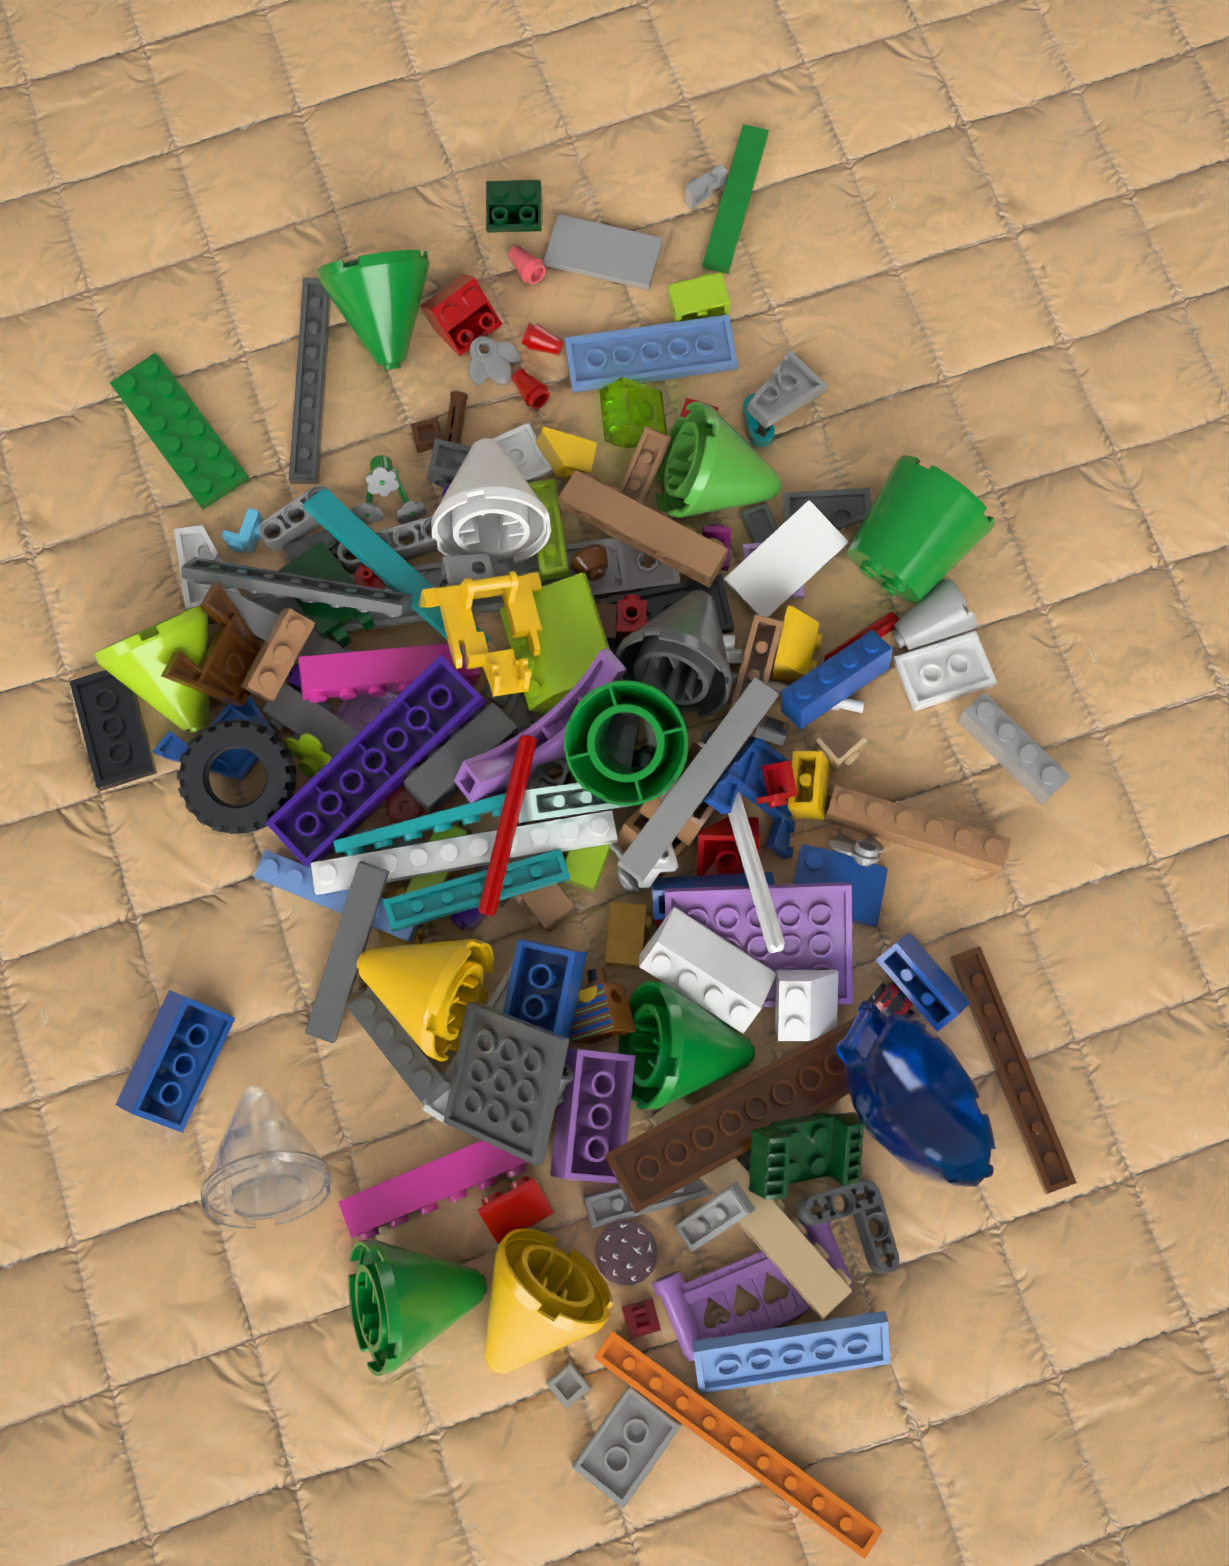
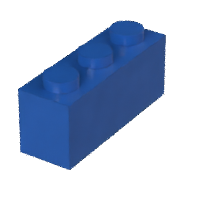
M910 932L876 959L877 963L937 1032L957 1017L971 1003Z

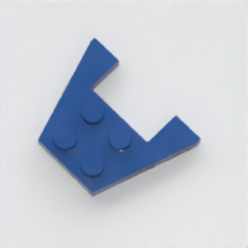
M251 697L248 698L244 706L237 707L228 704L211 725L213 726L216 722L223 720L242 719L258 723L276 734ZM168 731L153 752L159 757L181 763L179 762L181 754L186 752L188 746L185 741L171 731ZM231 749L215 759L210 772L242 781L259 760V757L245 749Z
M753 737L747 741L707 793L703 801L721 814L731 813L739 791L740 794L774 818L766 847L783 859L792 858L793 847L789 846L790 833H794L795 821L791 819V812L788 809L789 798H786V805L769 808L768 802L757 804L756 798L767 796L761 766L788 761V759L764 740Z

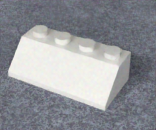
M675 906L639 955L640 968L742 1033L746 1031L761 1010L776 976L775 971Z

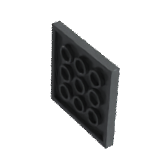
M468 1002L443 1123L534 1165L544 1164L570 1039L478 1002Z

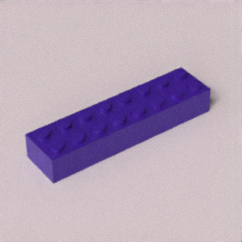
M439 655L265 824L306 867L311 868L312 862L324 861L335 850L333 841L349 837L404 784L405 776L411 768L416 765L421 766L426 762L429 753L438 745L443 746L458 727L464 726L475 712L488 702L442 655Z

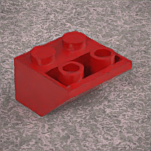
M461 274L420 305L421 310L433 329L458 356H462L470 350L474 339L481 336L487 337L502 325L501 320L475 277Z
M526 1175L511 1183L512 1190L504 1195L501 1191H497L481 1200L484 1206L477 1210L497 1244H500L509 1232L516 1229H527L556 1213L539 1179H530Z

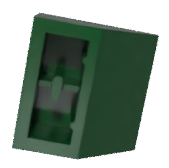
M541 180L486 181L487 233L542 231L543 195Z

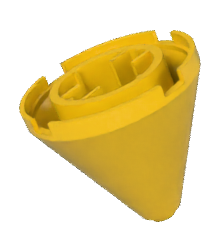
M478 939L376 947L361 953L357 961V969H359V976L421 1050L433 1059L446 1061L449 1056L445 1055V1053L449 1049L458 1051L467 1003L478 1002L483 1005L485 1004L489 988L483 986L485 971L493 973L494 953L491 945Z
M533 1229L513 1230L504 1237L496 1250L484 1349L486 1364L496 1373H509L597 1332L605 1325L612 1314L609 1312V1309L613 1305V1297L599 1271L576 1249L573 1248L568 1254L556 1247L554 1243L557 1241V1238L545 1232Z

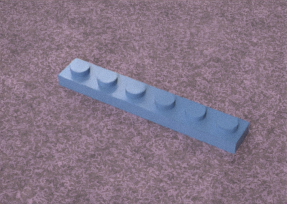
M264 850L254 875L256 879L341 914L350 890L316 895L311 868L269 850ZM381 897L372 927L405 941L413 942L419 924L392 932L383 904V900L386 898Z

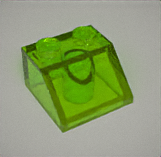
M621 377L599 390L605 442L622 448L637 447L645 426L667 435L662 391L625 377Z

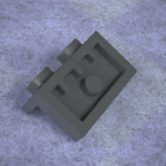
M435 438L427 480L440 487L450 485L471 446Z

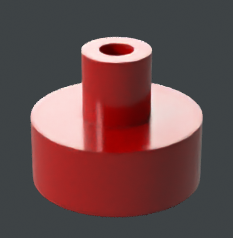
M366 565L360 566L354 574V582L357 585L382 589L384 586V582Z

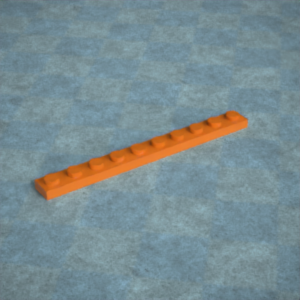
M614 1330L610 1332L594 1356L595 1360L866 1559L883 1531L879 1525Z

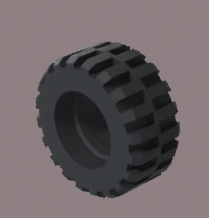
M242 719L223 720L216 722L211 727H205L199 731L200 734L195 739L192 738L188 742V748L185 753L181 754L179 760L181 766L180 771L177 770V780L180 781V788L178 790L180 797H183L186 802L185 807L197 817L196 820L218 832L243 834L267 827L265 823L291 799L293 792H295V775L297 773L290 750L278 735L252 721ZM231 749H245L254 753L262 761L266 770V783L263 791L255 800L244 805H231L220 800L213 792L209 781L210 769L215 759Z

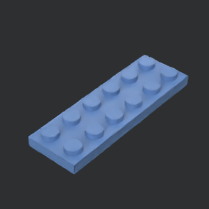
M729 315L565 337L573 393L731 371L738 368Z
M885 1311L692 1341L699 1394L890 1364L889 1326Z

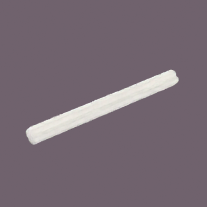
M738 791L731 813H728L767 949L770 953L780 952L784 950V938L741 794Z

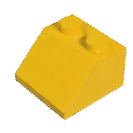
M787 605L771 679L794 683L816 668L817 661L812 660L814 650L819 651L823 636L822 633H817L819 622L793 606Z

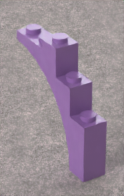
M609 648L600 650L579 682L555 707L529 728L504 744L464 760L454 782L470 803L506 792L521 735H529L537 739L528 777L529 781L536 766L564 758L566 725L579 701L601 685L621 681L627 669Z

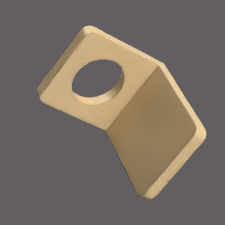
M864 737L839 759L820 738L815 740L813 749L825 752L830 768L836 772L845 764L848 767L853 765L862 756L859 752L865 747L868 740Z

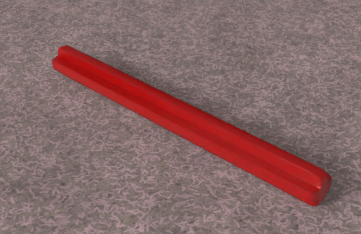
M521 735L519 737L478 911L483 915L495 916L536 748L537 739L533 736Z

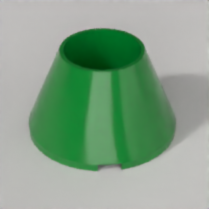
M637 681L610 682L589 692L579 701L572 712L564 734L566 760L577 782L587 792L589 791L605 802L616 805L643 804L662 795L680 776L688 755L687 727L677 706L657 688ZM621 712L634 713L643 717L652 726L656 735L657 748L649 765L629 767L621 764L611 755L606 743V731L610 721L616 714Z

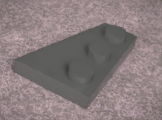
M870 488L784 492L783 494L784 522L810 500L838 531L863 522L871 508Z

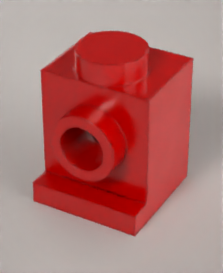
M632 594L625 595L623 600H617V641H623L624 638L646 623L647 600H641L640 596ZM626 613H635L637 615L631 618Z

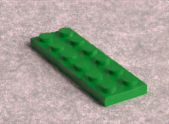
M156 352L109 382L202 510L249 480L246 472Z

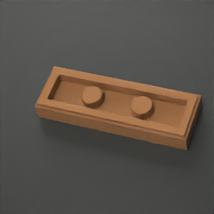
M645 426L619 486V489L625 496L633 500L638 498L644 502L646 501L673 439L672 437Z

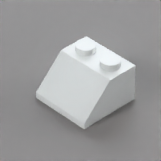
M776 970L775 1031L778 1041H811L837 1028L838 970Z

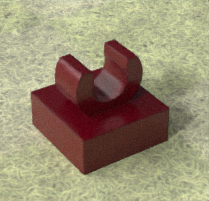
M652 1298L622 1306L630 1340L661 1331Z

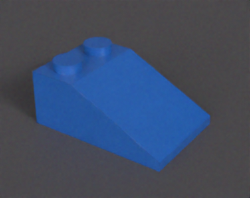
M802 844L798 853L793 884L850 882L852 885V923L877 928L888 868L876 864L863 866L856 863L851 856L829 849Z

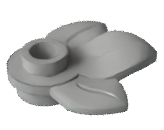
M486 336L477 337L470 346L472 360L468 367L469 376L477 386L482 384L487 377L498 384L507 386L511 379L510 364L520 361L521 355L508 342H494ZM486 346L489 352L483 354L479 351V347Z
M839 833L836 841H827L832 849L853 857L856 863L863 866L877 863L880 859V853L884 849L881 843L874 837L853 841L844 834Z
M617 843L610 844L609 847L616 853L618 860H620L623 856L620 846ZM621 867L618 868L617 876L626 892L629 893L632 890L635 892L639 891L641 888L638 886L637 879Z

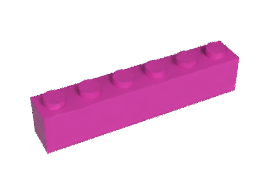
M449 644L299 657L298 669L302 700L319 703L332 697L350 700L356 698L357 695L369 694L371 697H380L386 695L387 692L399 691L401 693L439 655H442L454 667ZM462 654V668L456 670L471 686H474V684H478L481 675L480 667L466 669Z
M481 1140L340 1200L338 1203L351 1238L360 1236L361 1240L364 1241L380 1234L378 1228L390 1223L391 1228H395L408 1222V1215L419 1211L422 1216L437 1210V1203L447 1198L450 1203L468 1196L466 1190L478 1186L479 1191L497 1184L495 1178L507 1173L508 1178L526 1171L524 1165L530 1162Z

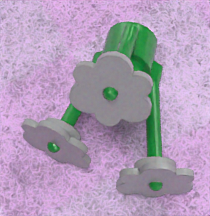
M384 455L372 458L370 461L371 472L366 476V481L368 482L366 503H361L359 507H353L352 512L360 520L368 524H373L374 521H383L384 514L381 513V508L372 504L373 494L379 493L381 496H387L389 491L398 489L404 505L396 512L399 523L413 522L426 515L427 509L424 502L416 503L409 500L399 478L398 470L393 469L391 459Z

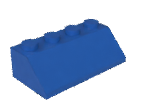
M169 990L115 1105L133 1115L183 1133L235 1018Z

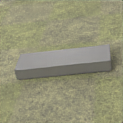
M736 1182L674 1226L691 1252H693L752 1213L755 1207L738 1182Z

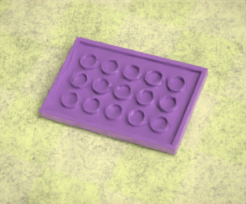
M850 882L768 885L785 942L784 950L770 953L767 949L749 886L665 889V918L675 906L775 972L776 970H838V1004H853L852 885ZM776 976L762 1007H775Z

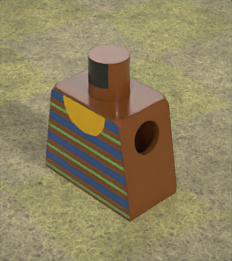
M604 968L588 970L589 986L579 991L571 1030L572 1042L596 1044L634 1032L635 1027L625 987L622 984L608 983Z

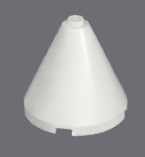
M488 438L481 439L472 445L437 507L431 524L432 539L435 538L438 550L446 557L487 553L491 565L498 564L497 560L513 558L515 564L532 557L546 545L551 532L550 517L544 504L496 441Z

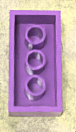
M567 1049L565 1064L573 1069L574 1078L566 1086L564 1101L557 1105L550 1176L569 1180L618 1183L604 1155L627 1142L635 1063L634 1055Z

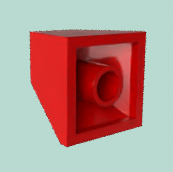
M729 816L698 832L697 876L745 873ZM747 817L759 854L758 817Z

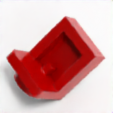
M791 760L761 766L767 796L756 798L757 804L768 802L769 808L786 805V798L798 796Z

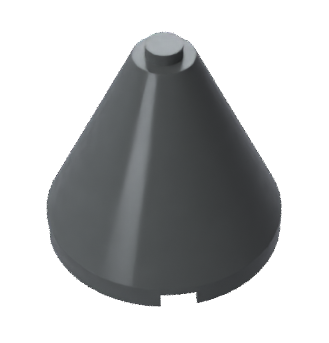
M695 590L686 594L624 638L615 654L617 659L627 669L622 677L623 680L642 682L657 688L673 701L682 716H684L685 712H699L698 718H702L716 713L726 704L732 689V675L715 602L705 591Z

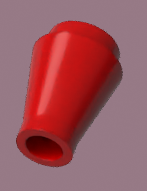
M529 323L521 344L527 346L528 350L559 356L565 340L558 338L538 323L536 325Z
M519 369L513 374L512 382L516 385L528 407L539 409L548 402L550 393L545 384L528 374L524 369Z

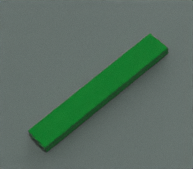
M745 124L742 126L703 260V269L725 274L730 272L768 139L769 130Z

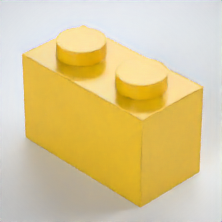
M793 751L792 769L798 796L788 799V809L795 819L825 820L830 763L823 751Z

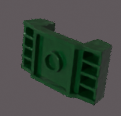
M855 1112L839 1114L820 1113L773 1121L768 1126L753 1129L748 1190L765 1200L787 1198L788 1184L827 1176H830L842 1186L860 1182L865 1122Z

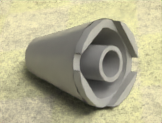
M946 577L894 624L896 631L892 635L900 648L906 646L910 650L976 628L978 624L973 612H969L966 605L967 601L951 578Z

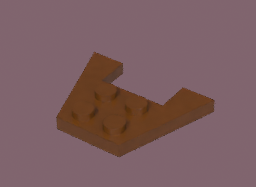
M216 582L209 588L200 607L216 620L220 627L200 664L197 666L181 651L174 652L161 677L234 706H244L251 692L240 686L258 655L261 646L220 582Z

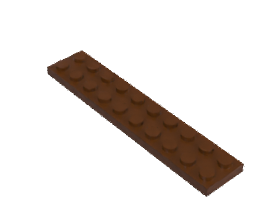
M869 1009L606 1153L604 1157L636 1214L752 1149L753 1129L768 1126L773 1121L812 1115L904 1062L878 1018Z

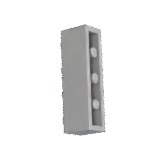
M985 692L965 709L957 722L1041 805L1071 777Z

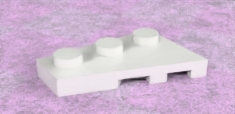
M203 525L174 529L180 575L181 567L194 557L222 562ZM181 575L186 610L200 605L213 583L197 584L193 580L182 578ZM236 587L228 589L241 596Z

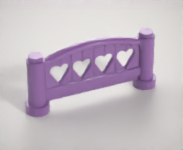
M799 1220L807 1230V1233L804 1235L812 1245L817 1242L829 1255V1258L826 1260L834 1270L839 1267L851 1280L852 1283L849 1287L852 1290L850 1294L854 1292L852 1288L854 1284L829 1226L832 1221L808 1226ZM762 1251L686 1283L681 1271L670 1273L651 1283L656 1296L660 1295L682 1352L684 1356H687L688 1361L694 1360L692 1341L779 1328L811 1309L808 1303ZM767 1272L788 1287L789 1293L785 1298L777 1297L773 1303H766L763 1300ZM737 1285H740L758 1298L759 1307L756 1310L751 1311L747 1309V1312L742 1316L734 1313L733 1308ZM708 1297L729 1311L730 1318L726 1323L718 1322L714 1328H707L704 1325Z

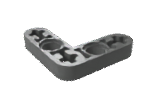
M863 1180L855 1184L804 1197L798 1203L797 1213L799 1219L808 1226H815L853 1215L868 1266L874 1273H891L899 1266V1253L880 1190L874 1182ZM863 1192L867 1193L868 1198L855 1201L854 1195ZM836 1194L840 1195L844 1200L845 1206L842 1212L838 1211L834 1205ZM823 1205L825 1211L811 1214L810 1208ZM871 1218L875 1219L879 1226L876 1236L869 1230L868 1224ZM882 1240V1244L875 1246L874 1242ZM885 1254L886 1261L881 1263L880 1257Z

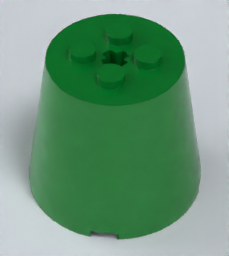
M903 455L895 462L847 553L858 566V570L866 577L880 584V587L891 596L896 595L911 603H919L993 529L995 521L993 517L985 516L984 512L987 507L959 481L934 465H931L929 469L919 465L921 462L919 458Z

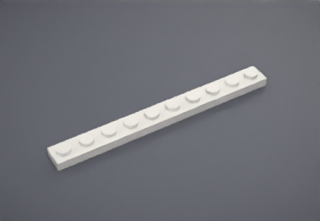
M612 810L519 826L516 828L509 861L530 858L557 849H561L564 852L616 843L617 834ZM497 830L312 862L314 891L316 895L350 889L357 864L360 861L390 871L386 883L489 865Z

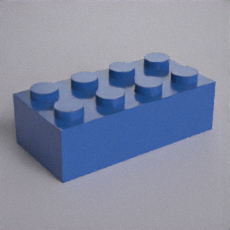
M518 939L503 1013L570 1039L587 952L533 940Z

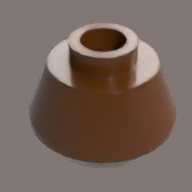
M598 544L583 547L572 556L570 567L577 574L585 573L587 579L591 582L597 581L606 574L605 571L608 568L607 551L605 547Z

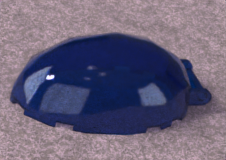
M862 1001L858 1007L859 1014L844 1041H840L835 1049L836 1053L847 1065L845 1079L852 1105L869 1135L912 1173L948 1185L979 1187L978 1184L984 1178H990L993 1175L994 1167L990 1165L991 1150L996 1149L989 1116L987 1113L982 1114L976 1099L980 1096L973 1081L953 1051L939 1037L933 1038L925 1030L926 1025L917 1020L910 1021L903 1014L885 1017L874 1003Z

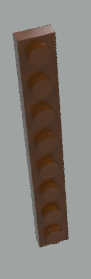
M979 946L951 956L950 960L964 995L971 1002L969 1004L970 1010L1044 1193L1049 1194L1076 1184L1074 1174L981 947Z

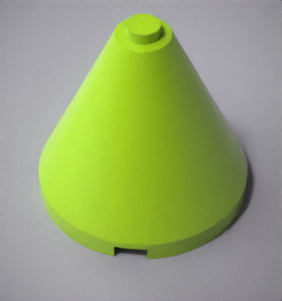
M200 605L93 653L97 663L183 731L189 729L191 733H194L207 726L205 721L210 718V696L161 677L174 652L181 651L197 666L209 647L208 613Z

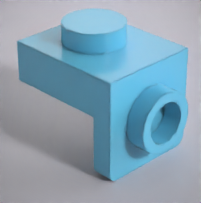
M248 508L239 534L223 530L221 536L228 545V548L240 553H243L245 550L255 552L259 539H262L259 527L264 519L258 510Z

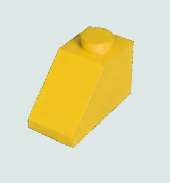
M545 426L542 427L535 443L557 476L569 481L575 470L583 474L585 472L591 474L597 442Z

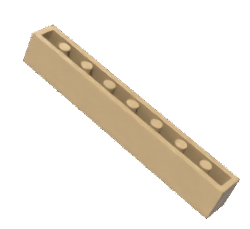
M682 1097L665 1105L651 1118V1123L656 1127L696 1104L691 1098L687 1097L684 1100ZM741 1155L700 1177L699 1179L714 1196H717L738 1182L755 1207V1210L737 1223L821 1320L852 1292L849 1287L852 1282L839 1267L834 1270L826 1261L829 1255L817 1242L812 1245L804 1236L807 1230L795 1217L790 1220L782 1211L785 1205L780 1199L765 1200L748 1190L750 1170L747 1171L739 1162L742 1160Z

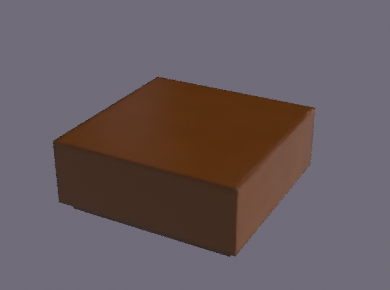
M438 418L410 424L417 453L433 450L435 438L443 440Z

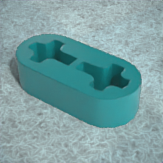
M752 393L743 402V416L748 436L754 446L766 447L773 441L774 424L766 429L762 426L763 431L766 432V437H761L757 433L760 423L747 411L749 402L756 394Z

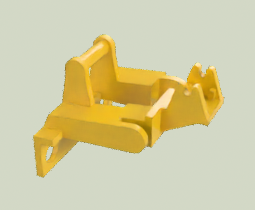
M509 571L507 575L476 580H472L469 577L464 578L461 584L422 589L419 599L420 608L440 606L455 669L462 668V654L459 647L461 646L466 669L484 668L493 697L529 691L531 670L528 669V658L516 660L513 649L489 652L484 631L477 632L471 606L473 599L502 595L512 638L527 636L532 656L540 655L538 636L542 627L532 593L533 591L542 590L538 572L517 575L515 571Z

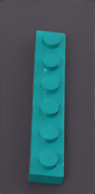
M506 793L333 841L336 853H345L346 857L363 854V848L375 845L376 850L394 845L392 840L404 837L405 841L415 840L423 837V831L433 829L434 833L444 832L452 829V823L463 821V825L473 824L481 821V815L492 813L493 817L501 816Z
M557 849L509 863L499 901L570 880L562 850ZM488 870L384 899L383 904L391 931L394 932L479 907Z

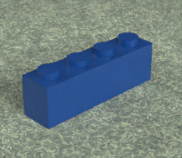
M869 631L783 689L781 711L801 730L890 668L892 647L875 631Z
M764 872L767 885H775L772 872ZM746 874L656 878L652 884L654 919H665V889L749 886Z

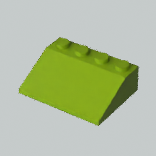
M585 573L576 574L546 585L540 591L532 592L542 627L538 636L540 643V655L532 656L527 636L512 638L505 606L500 609L511 649L514 650L515 659L528 658V669L531 670L529 691L524 692L530 711L544 715L547 714L579 682L599 651L609 648Z

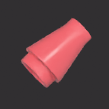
M518 245L510 249L508 258L512 261L523 281L530 284L540 282L546 273L544 262Z

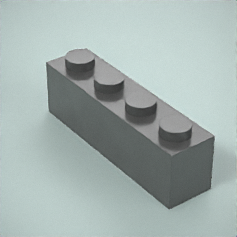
M283 683L274 701H268L262 709L263 712L270 716L267 720L269 723L280 730H283L285 726L294 731L291 737L299 741L303 733L315 736L321 742L323 752L332 757L338 754L360 732L317 703L302 700V694L286 683Z
M493 702L487 708L485 706L481 707L472 716L470 723L465 727H458L450 735V740L443 747L441 745L435 747L429 753L426 762L421 766L416 765L408 771L404 780L406 791L429 814H432L460 789L454 782V779L463 761L483 754L517 736L518 726Z
M370 988L347 1006L420 1102L431 1105L450 1089L451 1081L437 1063L421 1050Z

